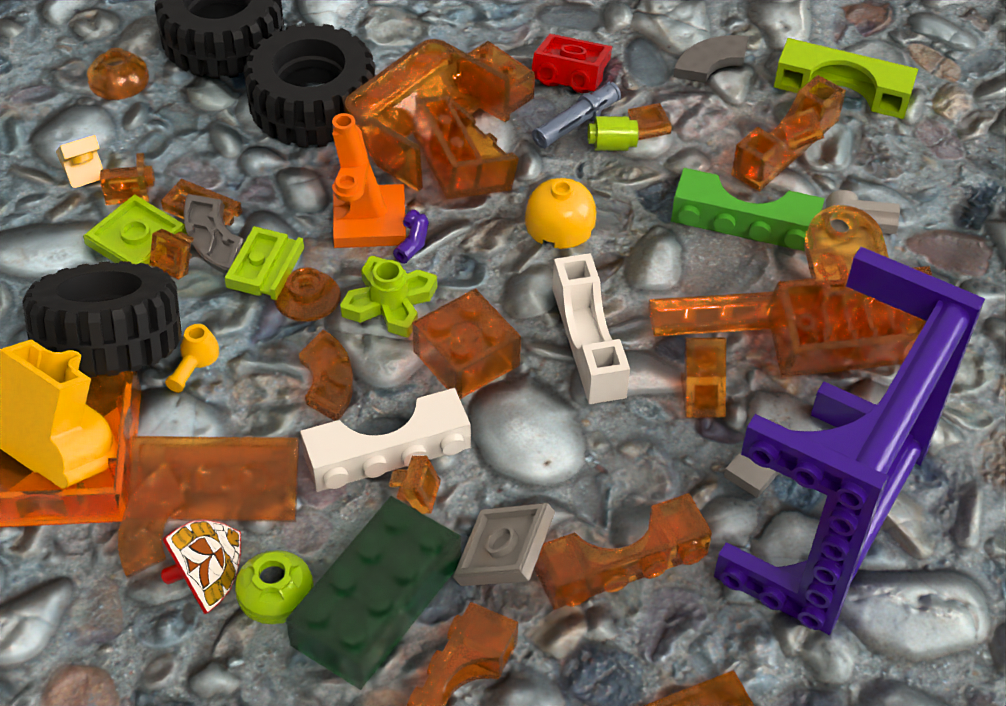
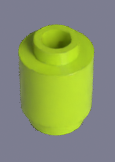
M595 116L594 123H588V144H594L595 151H628L629 147L636 148L638 144L637 120H629L628 116Z

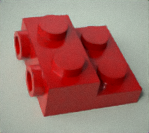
M550 33L534 52L530 78L537 79L541 84L547 86H558L559 84L570 86L572 90L579 93L596 91L602 82L604 68L611 59L613 46Z

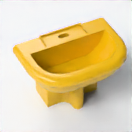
M30 339L0 349V449L34 473H40L58 487L65 489L102 473L116 462L119 446L115 436L112 434L108 421L86 404L91 378L79 371L81 354L74 350L52 352Z

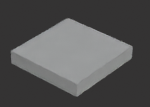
M549 503L480 510L453 578L460 586L529 581L555 514L553 508Z

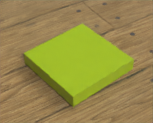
M134 194L84 234L83 238L85 245L114 263L126 261L132 264L144 263L151 266L188 234L185 224Z

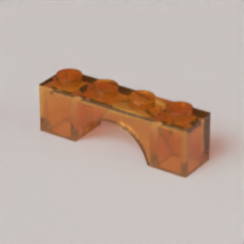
M819 75L814 77L798 91L790 110L774 130L768 133L756 127L736 144L731 175L760 192L839 121L846 90Z
M690 493L651 506L648 531L637 542L622 548H602L586 542L574 532L543 543L534 570L554 610L566 605L573 607L582 604L589 597L602 592L612 593L619 591L628 583L644 577L647 579L658 577L672 567L681 564L692 565L697 563L708 554L712 531Z
M470 602L463 616L457 614L454 617L448 630L447 639L449 641L443 652L437 650L432 656L427 669L429 677L423 688L417 686L413 690L407 706H445L451 695L461 686L479 679H499L518 644V622Z

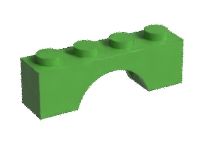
M683 168L674 196L671 222L812 253L825 198L789 190L783 197L773 202L749 203L729 194L722 186L719 175Z

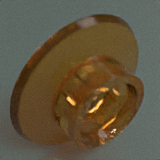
M304 267L293 271L289 275L282 291L274 302L277 309L290 319L296 321H315L326 317L336 309L340 302L341 291L336 281L329 275L314 268Z

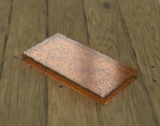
M133 436L127 518L129 520L296 522L299 439L273 437Z

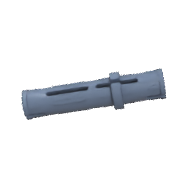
M608 81L593 93H585L580 96L577 103L532 131L535 143L540 148L545 149L588 119L594 120L595 116H600L602 110L621 99V92L614 82L610 83Z

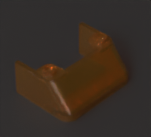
M429 39L421 42L345 99L346 113L355 118V124L362 132L365 147L376 166L416 191H420L423 188L420 146L406 138L440 111H444L457 118H464L481 108L505 123L510 119L509 77L439 39Z

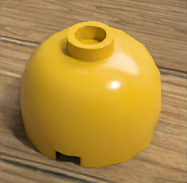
M561 177L548 179L540 183L529 196L525 212L527 231L535 241L541 244L545 240L554 243V248L576 247L591 237V231L595 228L596 204L592 194L582 183Z

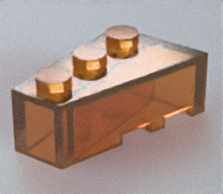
M450 95L416 99L411 131L446 199L512 190L519 158L513 152L505 153L497 145V138L492 133L484 134L475 125L476 119Z

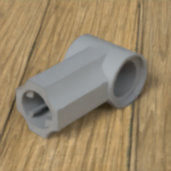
M848 190L832 192L826 199L827 231L838 238L853 236L857 231L896 234L899 226L900 204L858 200L856 194Z

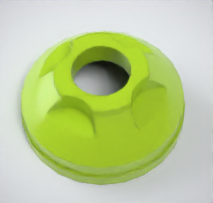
M282 550L265 551L255 555L241 567L236 579V599L244 614L254 621L263 624L285 623L302 614L309 606L314 593L313 577L308 565L297 555ZM276 566L285 571L284 577L276 583H265L260 579V574L268 567Z

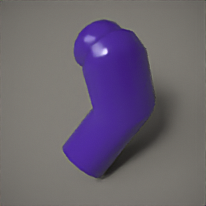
M415 209L410 210L404 217V226L410 228L408 237L393 250L394 257L404 264L424 247L428 231V218L424 213L420 214Z

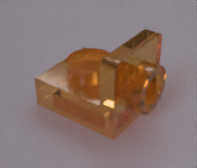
M136 153V167L100 170V182L106 205L123 204L134 194L149 202V187L155 186L153 165H146L144 153Z

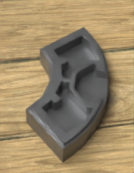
M718 36L694 44L678 59L674 69V77L706 82L710 74L719 68L743 66L749 36Z
M187 194L184 208L186 232L199 255L209 265L227 274L245 240L231 234L226 228L223 219L225 205L220 199Z

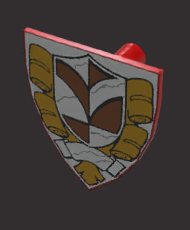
M211 520L191 521L174 529L162 538L176 564L164 568L161 571V578L168 585L185 579L204 614H207L228 594L237 576L241 556V532L221 522Z

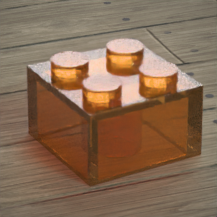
M476 288L412 322L414 353L447 390L455 388L459 399L520 366L521 335Z

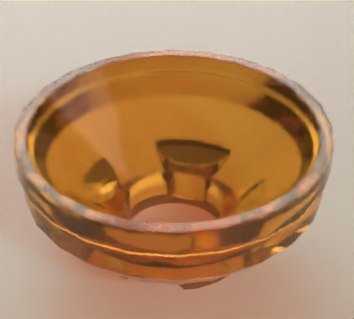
M111 48L99 55L89 66L87 71L88 85L91 91L101 98L108 100L126 99L140 93L147 86L149 72L145 61L140 56L125 51L122 48ZM123 61L116 66L107 65L108 63Z

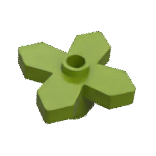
M370 256L361 269L362 281L367 287L347 292L340 304L341 316L361 323L382 314L388 332L408 338L418 323V312L413 305L431 300L438 287L437 276L421 270H415L407 274L397 261Z

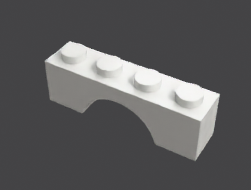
M591 253L554 259L552 290L588 404L627 398L630 367L620 339L612 340L609 334L602 307L600 279Z
M455 388L417 398L416 408L411 419L403 427L389 434L373 436L360 434L348 428L340 420L300 431L303 455L316 492L326 489H337L350 482L368 477H379L388 471L406 466H417L424 461L444 455H455L462 450L471 448V424Z

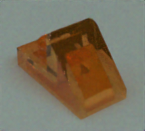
M724 337L685 338V372L681 373V384L686 418L726 417V338Z

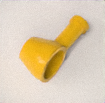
M193 324L186 328L180 344L182 361L173 374L169 375L165 381L166 386L170 390L177 393L182 392L186 381L195 368L209 366L219 357L218 342L205 325Z

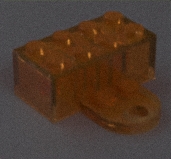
M837 205L820 211L812 219L804 238V248L811 278L779 281L775 287L766 310L781 377L901 365L927 322L846 287L853 258L860 247L889 258L880 226L868 213L861 209L847 205ZM839 219L846 222L849 226V231H836L831 226L830 221ZM930 266L914 267V269L932 276Z

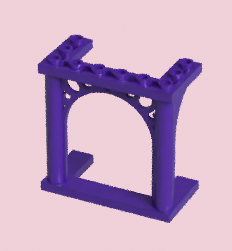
M863 247L859 248L853 258L846 287L927 322L885 395L877 405L823 381L817 391L811 416L837 428L821 431L789 430L757 414L753 416L746 429L741 455L751 459L761 467L770 468L795 480L805 488L819 491L827 495L807 560L792 565L776 567L726 542L718 554L714 578L720 580L728 588L742 591L760 600L766 607L772 610H780L798 619L807 628L820 630L828 635H831L838 621L851 582L914 465L921 466L928 453L985 301L983 297Z

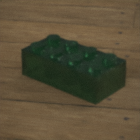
M390 496L287 617L286 624L290 646L361 690L457 569L461 559V535Z

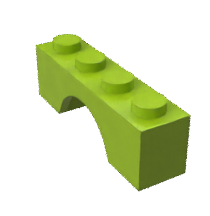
M787 38L778 62L774 88L807 95L810 91L821 86H843L861 94L867 100L872 112L904 119L918 69Z

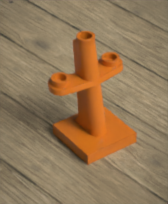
M347 113L338 114L332 120V135L341 167L332 185L334 248L398 246L406 239V227L403 224L405 217L404 184H377L368 159L363 135L360 128L355 124V118Z

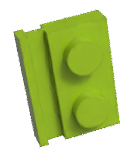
M254 226L225 276L226 288L261 296L263 293L270 295L272 300H277L304 250L303 238L298 237L297 240L288 238V234Z

